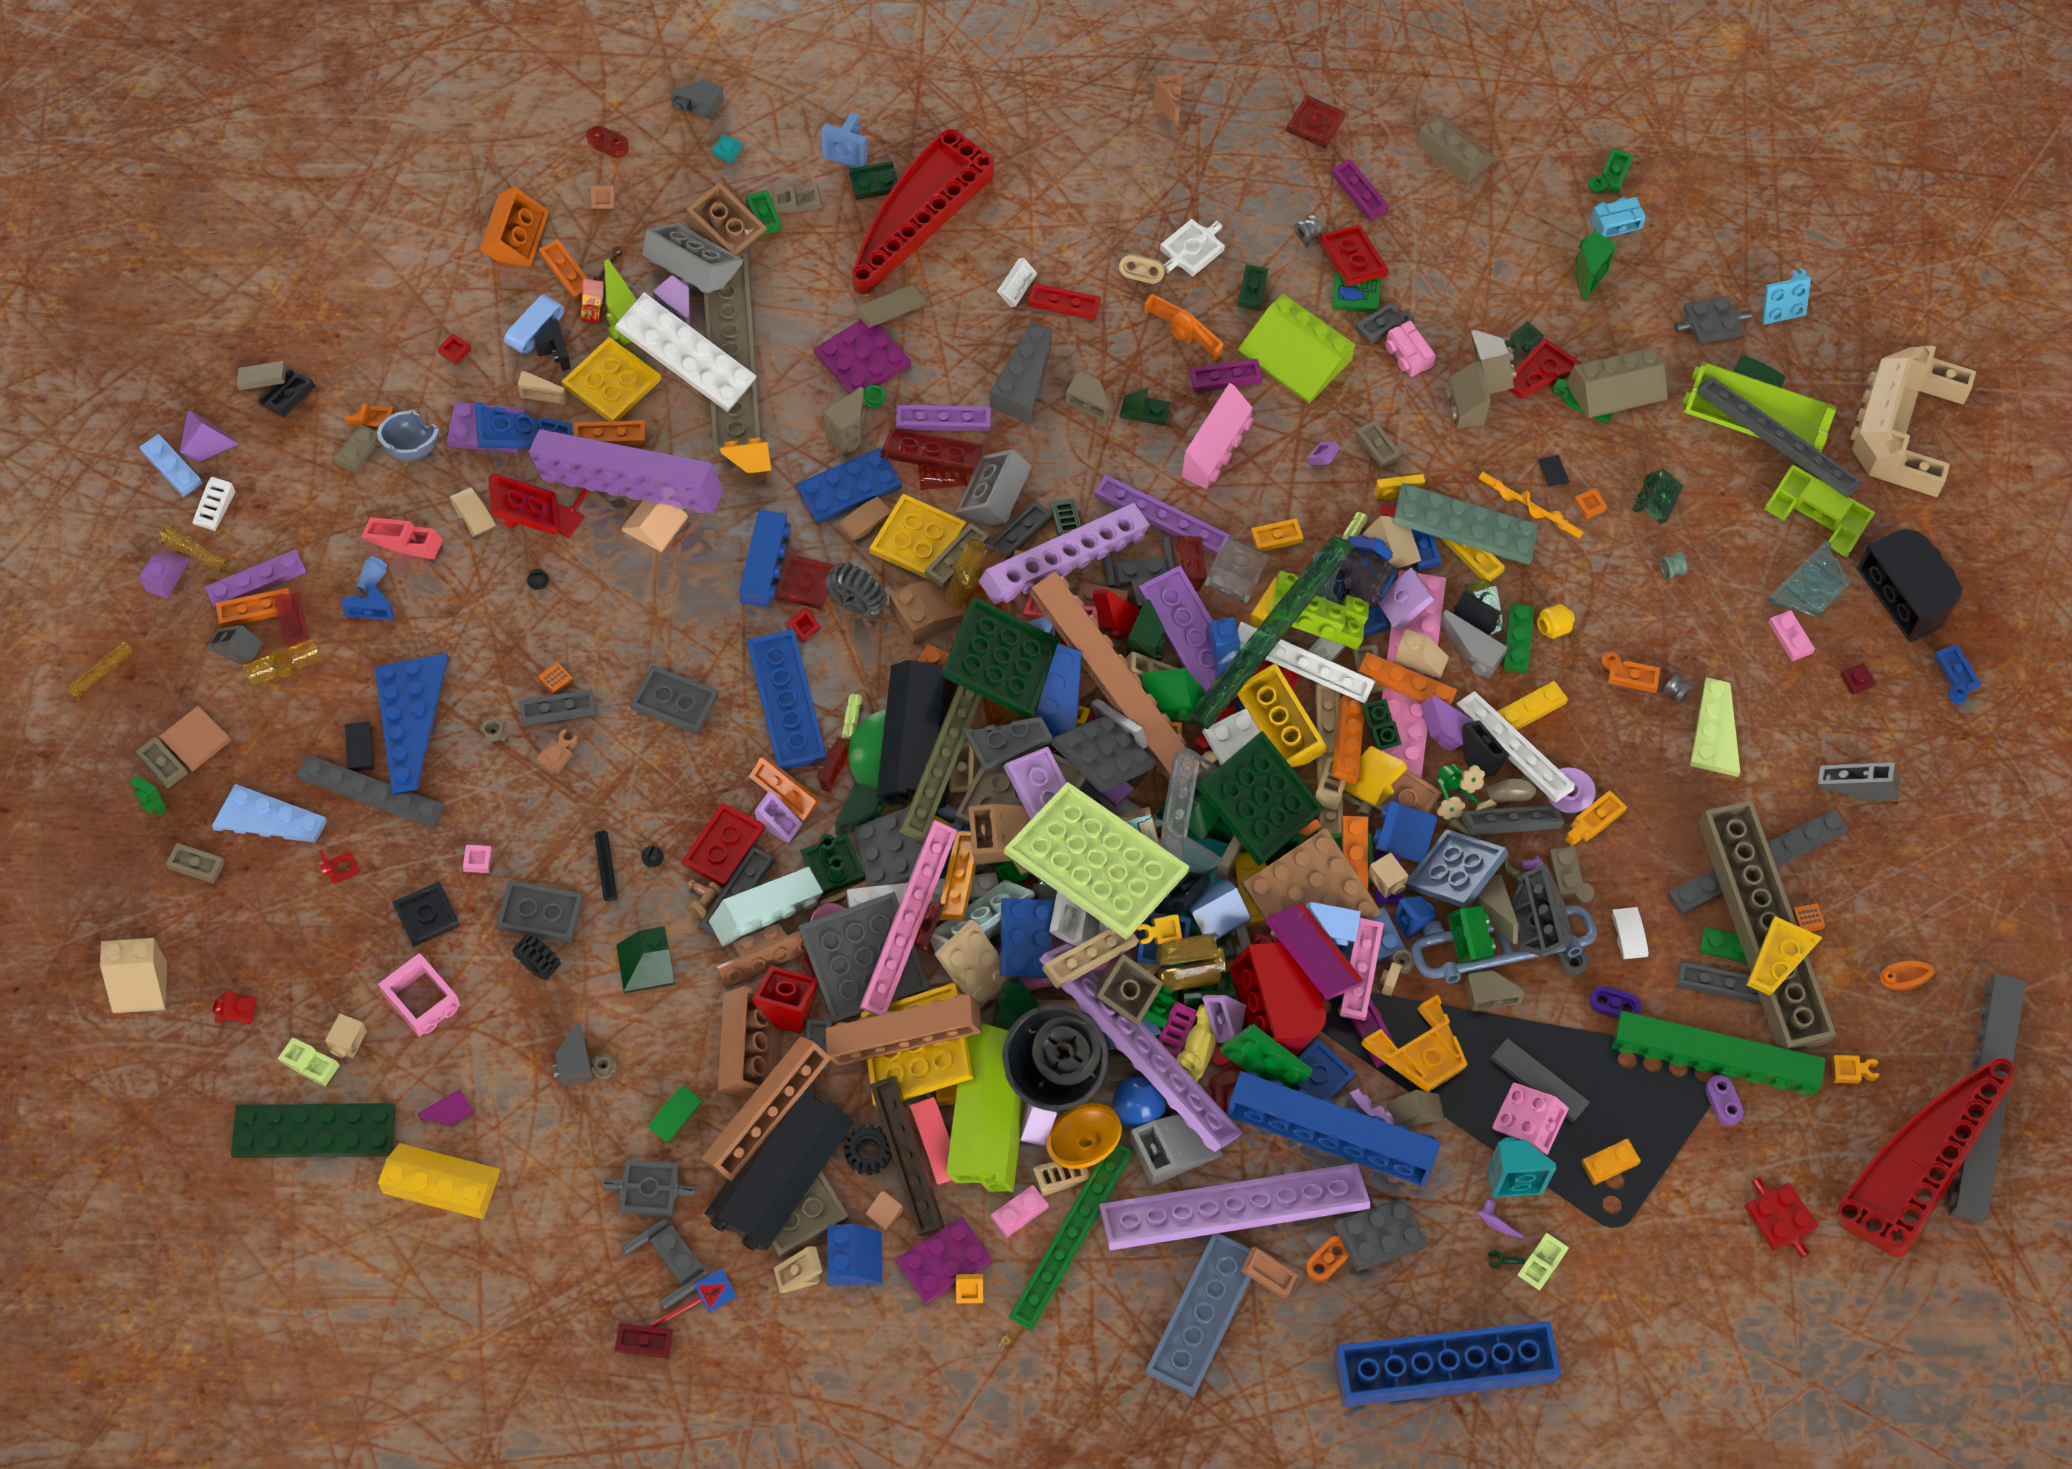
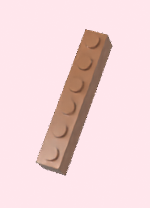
M960 994L948 1000H934L931 1004L913 1005L905 1010L897 1012L887 1011L883 1015L862 1017L858 1021L849 1023L840 1022L835 1026L826 1028L827 1055L831 1057V1061L840 1066L982 1033L980 1004L970 994Z
M800 1036L701 1159L717 1174L732 1181L829 1062L831 1057L815 1042Z

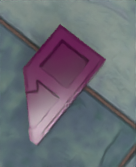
M459 1089L417 1113L422 1121L428 1120L452 1126L474 1112Z

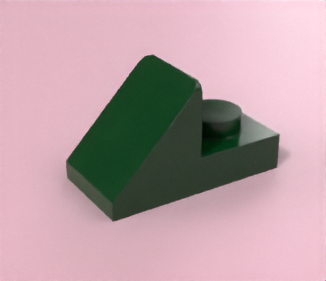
M1148 388L1124 396L1120 418L1166 426L1170 402L1147 398Z

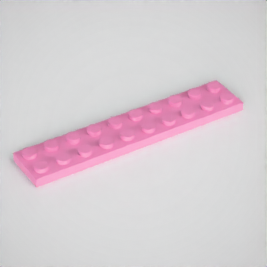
M1399 570L1397 579L1400 578L1406 571ZM1417 573L1435 600L1401 630L1397 631L1391 624L1386 660L1395 662L1398 647L1406 629L1429 637L1438 646L1446 577ZM1405 667L1409 670H1412L1434 680L1433 676ZM1385 688L1382 692L1381 700H1387L1391 717L1396 722L1402 745L1381 751L1404 761L1408 770L1421 778L1428 729L1421 708L1422 703Z

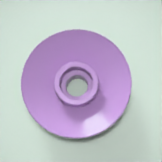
M1570 767L1559 769L1575 784L1574 790L1571 792L1573 796L1566 795L1556 803L1549 797L1548 800L1555 808L1566 813H1579L1591 806L1595 798L1596 789L1594 782L1582 770Z

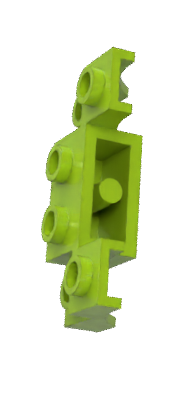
M1792 465L1764 509L1783 521L1787 519L1793 509H1796L1829 528L1834 533L1826 546L1846 558L1876 513L1850 497L1846 498L1822 480L1815 478L1795 465Z
M1280 570L1276 577V584L1268 608L1267 618L1358 650L1363 641L1364 624L1368 619L1369 602L1346 595L1343 605L1301 591L1302 578Z

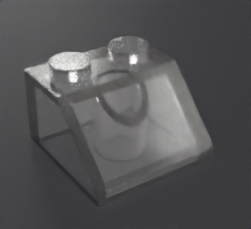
M1225 536L1204 585L1247 604L1270 555Z

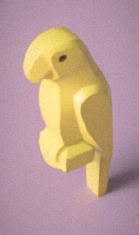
M1201 1004L1198 1008L1196 1015L1197 1024L1190 1030L1187 1036L1185 1050L1177 1057V1061L1196 1082L1203 1076L1216 1046V1037L1213 1034L1204 1004Z

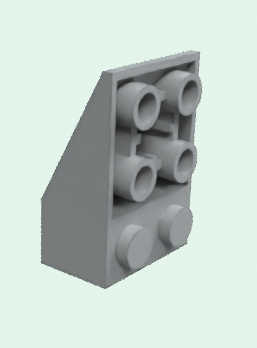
M1180 1114L1151 1121L1132 1129L1130 1132L1129 1141L1151 1187L1223 1156L1221 1150L1214 1152L1208 1148L1196 1131L1186 1125L1184 1118Z

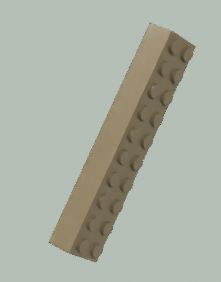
M1750 800L1705 810L1698 820V824L1750 972H1752L1772 919L1776 916L1796 926L1797 924L1753 801ZM1808 955L1771 996L1757 990L1777 1047L1800 1051L1828 1044L1836 1036Z

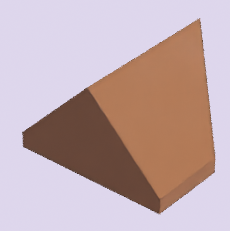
M1182 74L1156 76L1153 104L1173 123L1179 124Z

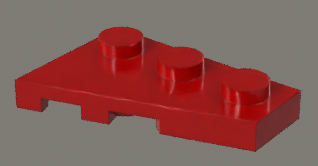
M1544 338L1515 369L1516 378H1513L1514 388L1508 389V391L1523 399L1557 381L1559 378L1561 379L1569 375L1573 366L1582 364V362Z

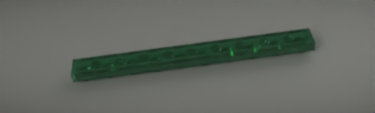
M1332 535L1188 714L1187 717L1190 722L1205 729H1209L1353 550L1354 546L1351 541Z

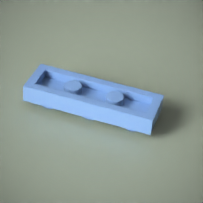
M159 434L139 447L141 453L182 497H185L203 484L199 476Z

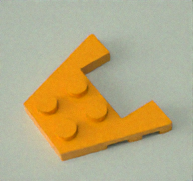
M1438 995L1422 1003L1418 1008V1011L1432 1027L1431 1030L1400 1049L1396 1048L1382 1029L1366 1037L1361 1043L1364 1048L1425 1092L1433 1090L1465 1070L1468 1065L1457 1037L1453 1036L1448 1025L1450 1023L1447 1014L1443 1013L1441 1008L1442 1002Z

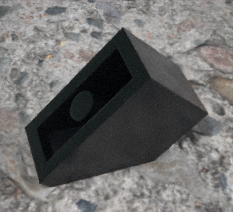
M1480 720L1463 724L1462 736L1465 763L1469 767L1477 765L1480 770L1485 772L1483 778L1496 775L1510 754Z

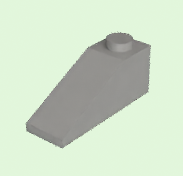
M1445 610L1441 619V627L1467 666L1477 675L1489 679L1504 659L1507 646L1448 610Z

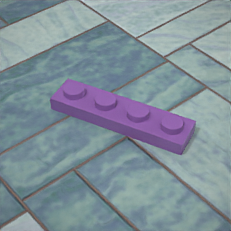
M897 405L896 430L990 432L991 407Z
M295 549L205 586V589L214 609L217 610V602L254 595L306 573V570Z

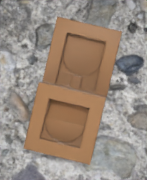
M876 497L850 513L840 522L839 526L856 541L870 534L874 526L886 521L892 510L879 497Z

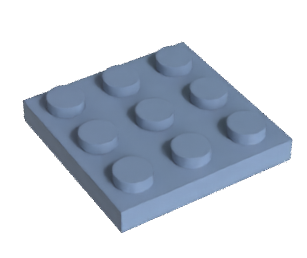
M1446 829L1409 876L1406 887L1408 890L1462 908H1468L1509 854L1505 847Z

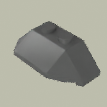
M1543 864L1522 874L1520 878L1521 883L1514 894L1511 905L1518 922V949L1521 952L1545 957L1567 947L1572 941L1573 936L1563 897L1548 867Z

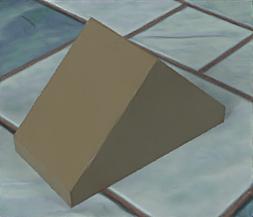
M1414 1090L1388 1101L1389 1112L1395 1120V1126H1409L1444 1120L1439 1094Z

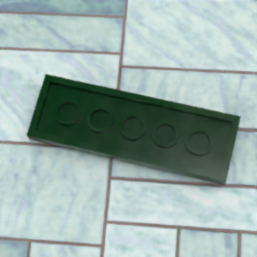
M394 1103L236 1105L231 1156L233 1158L389 1156L393 1151L396 1106Z

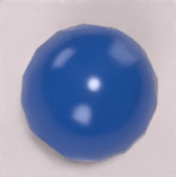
M1138 1076L1126 1079L1116 1088L1112 1106L1121 1124L1127 1128L1135 1129L1151 1121L1161 1119L1165 1112L1166 1100L1146 1077Z

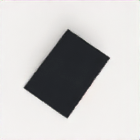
M1559 455L1538 459L1548 487L1569 483Z

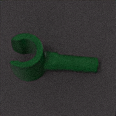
M1495 1249L1488 1253L1489 1257H1498L1500 1259L1498 1262H1489V1266L1492 1269H1499L1502 1264H1525V1258L1502 1256V1253Z

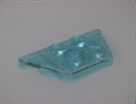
M1826 540L1769 596L1767 601L1819 617L1850 585L1846 573L1841 569L1838 558H1834L1830 550V542Z

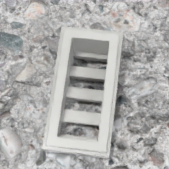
M210 477L193 519L194 525L216 531L235 494L232 483ZM213 498L220 499V502H219V501L212 500V499H213ZM208 506H209V507L216 508L217 510L214 511V510L208 509ZM204 514L213 517V520L204 518Z

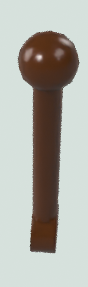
M616 246L613 248V254L609 259L611 263L617 256L622 255L621 247ZM605 266L598 275L594 276L593 280L602 281V277L605 274Z

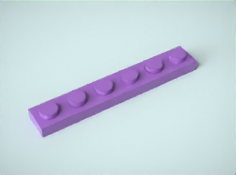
M1106 474L1094 491L1095 498L1118 509L1135 503L1150 525L1218 558L1221 557L1231 540L1230 534Z

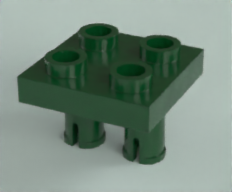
M848 833L835 838L831 834H824L820 838V843L800 850L806 868L809 867L823 891L822 895L865 880L864 871Z

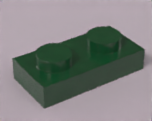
M1246 265L1237 307L1260 311L1268 275L1267 268Z

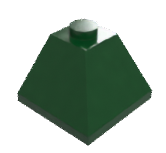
M665 926L639 930L616 945L624 993L675 985Z

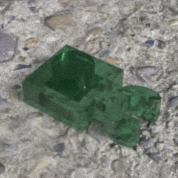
M1527 321L1511 334L1510 340L1505 341V345L1514 350L1512 353L1515 359L1518 357L1521 349L1527 353L1543 340L1544 335Z

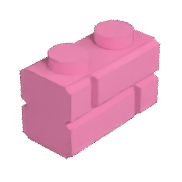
M1408 321L1388 332L1385 342L1386 349L1390 354L1394 353L1398 359L1400 369L1407 371L1410 377L1434 366L1436 355L1412 321Z

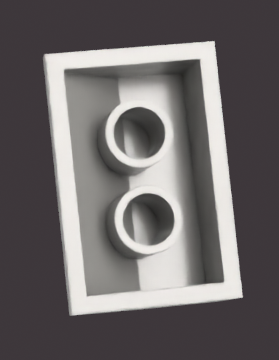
M1014 449L982 456L956 513L959 516L988 526L1006 523L1011 516L1015 502L1019 498L1022 486L1028 479V473L1032 466Z

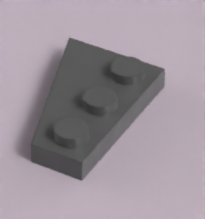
M1042 717L1013 721L1011 724L996 727L995 725H989L983 729L972 730L970 728L963 730L986 774L1004 766L1007 762L1020 758L1053 742V737Z

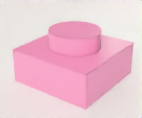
M466 845L463 862L464 872L489 873L492 847Z

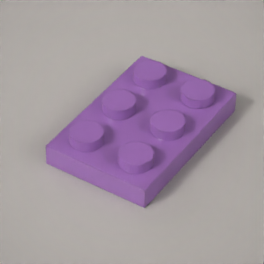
M455 402L447 438L448 447L511 453L519 452V449L478 448L475 404ZM484 405L494 409L495 407L505 408V411L519 414V412L526 413L525 408Z

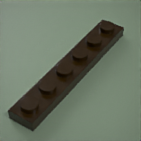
M891 1076L870 1084L917 1235L922 1236L944 1228L945 1225L897 1076Z

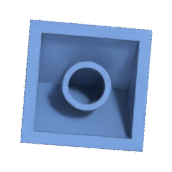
M1224 879L1204 890L1186 909L1207 945L1252 920L1237 888L1228 879Z

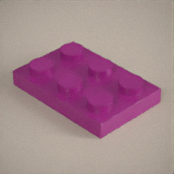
M963 1216L896 1258L897 1265L925 1305L956 1286V1274H974L992 1262V1258Z

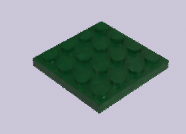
M973 596L940 676L1030 719L1046 681L1057 644H1060L1061 639Z
M1263 730L1196 786L1258 866L1268 860L1324 809Z

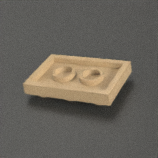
M970 920L935 953V956L950 978L957 984L961 994H970L980 1004V1008L1001 989L1004 982L1012 978L1000 976V956L974 920Z

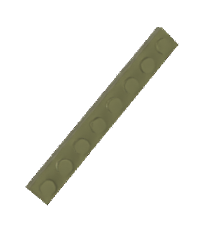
M958 685L899 832L921 843L926 838L966 738L963 730L970 728L982 698L981 695Z

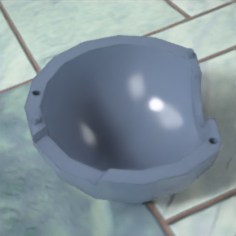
M408 410L388 416L380 423L377 436L382 449L399 461H416L426 457L435 447L439 437V428L433 423L430 424L431 427L426 426L418 413Z

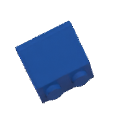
M855 1224L827 1225L829 1286L882 1285L881 1232Z

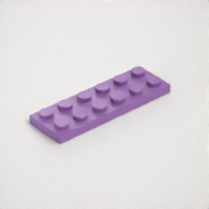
M1178 566L1138 586L1137 590L1144 602L1145 599L1151 600L1164 626V636L1181 665L1187 669L1207 692L1205 705L1224 706L1238 699L1239 697L1233 688L1248 679L1242 669L1241 672L1217 676L1206 633L1210 621L1213 620L1182 567Z

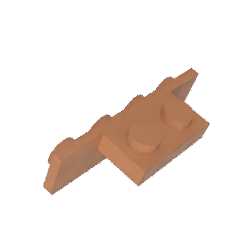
M777 923L733 942L732 944L738 957L717 966L724 987L727 988L768 970L770 965L776 967L807 952L799 931L787 936L781 925Z

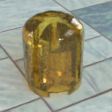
M1214 932L1172 939L1160 944L1155 955L1157 964L1172 965L1205 959V961L1157 969L1158 978L1164 983L1163 986L1168 990L1175 991L1225 982L1220 980L1221 971H1226L1223 948H1217L1214 939L1218 934Z

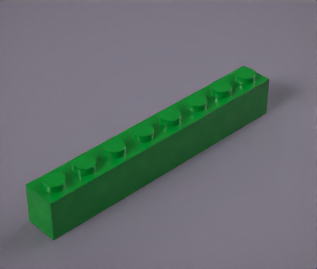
M1621 1011L1616 1021L1612 1044L1613 1049H1618L1623 1054L1635 1053L1644 1055L1649 1060L1661 1059L1669 1061L1670 1064L1675 1066L1687 1065L1695 1067L1700 1072L1712 1071L1720 1073L1727 1078L1738 1077L1746 1079L1747 1082L1752 1084L1764 1083L1772 1085L1773 1088L1778 1090L1790 1089L1797 1091L1798 1094L1803 1096L1816 1095L1822 1087L1826 1059Z

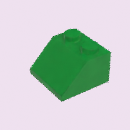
M1593 231L1589 237L1585 236L1578 247L1581 250L1575 258L1577 264L1574 273L1581 298L1585 301L1608 273L1617 247V243L1596 231Z
M1186 668L1142 672L1141 677L1145 693H1150L1157 702V709L1161 714L1165 713L1171 722H1189L1202 719L1208 694Z
M1483 906L1463 908L1447 914L1458 963L1494 956L1493 951L1496 949L1495 941L1489 935L1487 927L1490 925L1489 916L1483 910Z

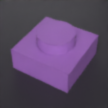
M1319 442L1307 459L1311 465H1327L1333 461L1335 454L1340 448L1336 442Z

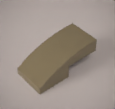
M818 185L795 190L794 186H789L772 191L776 212L793 213L823 208Z

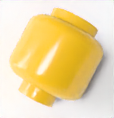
M1556 604L1540 612L1537 626L1541 634L1555 639L1572 631L1575 616L1572 610L1563 604Z

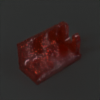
M1179 535L1176 550L1177 552L1180 551L1181 567L1195 591H1199L1207 580L1202 537Z

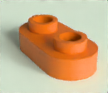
M1339 1236L1329 1238L1309 1258L1306 1264V1274L1313 1282L1323 1283L1327 1281L1349 1259ZM1339 1249L1341 1255H1334L1332 1250ZM1321 1267L1324 1272L1316 1273L1314 1268Z

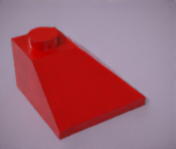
M770 965L753 996L752 1002L776 1028L801 1034L806 1024V1019L809 1018L818 986L817 978Z

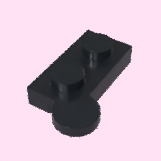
M1188 872L1172 889L1170 897H1165L1154 911L1163 914L1172 909L1182 911L1189 908L1193 901L1211 883L1209 874Z

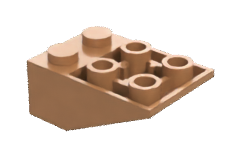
M1004 804L969 806L972 853L975 865L1013 861V859L1004 854V849L1031 821L1024 806Z

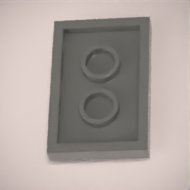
M652 665L630 706L634 711L699 735L719 697V691Z
M509 880L496 928L497 930L523 935L530 934L535 937L572 943L584 895L583 893Z
M1405 1198L1336 1220L1333 1224L1356 1272L1422 1250L1427 1246Z

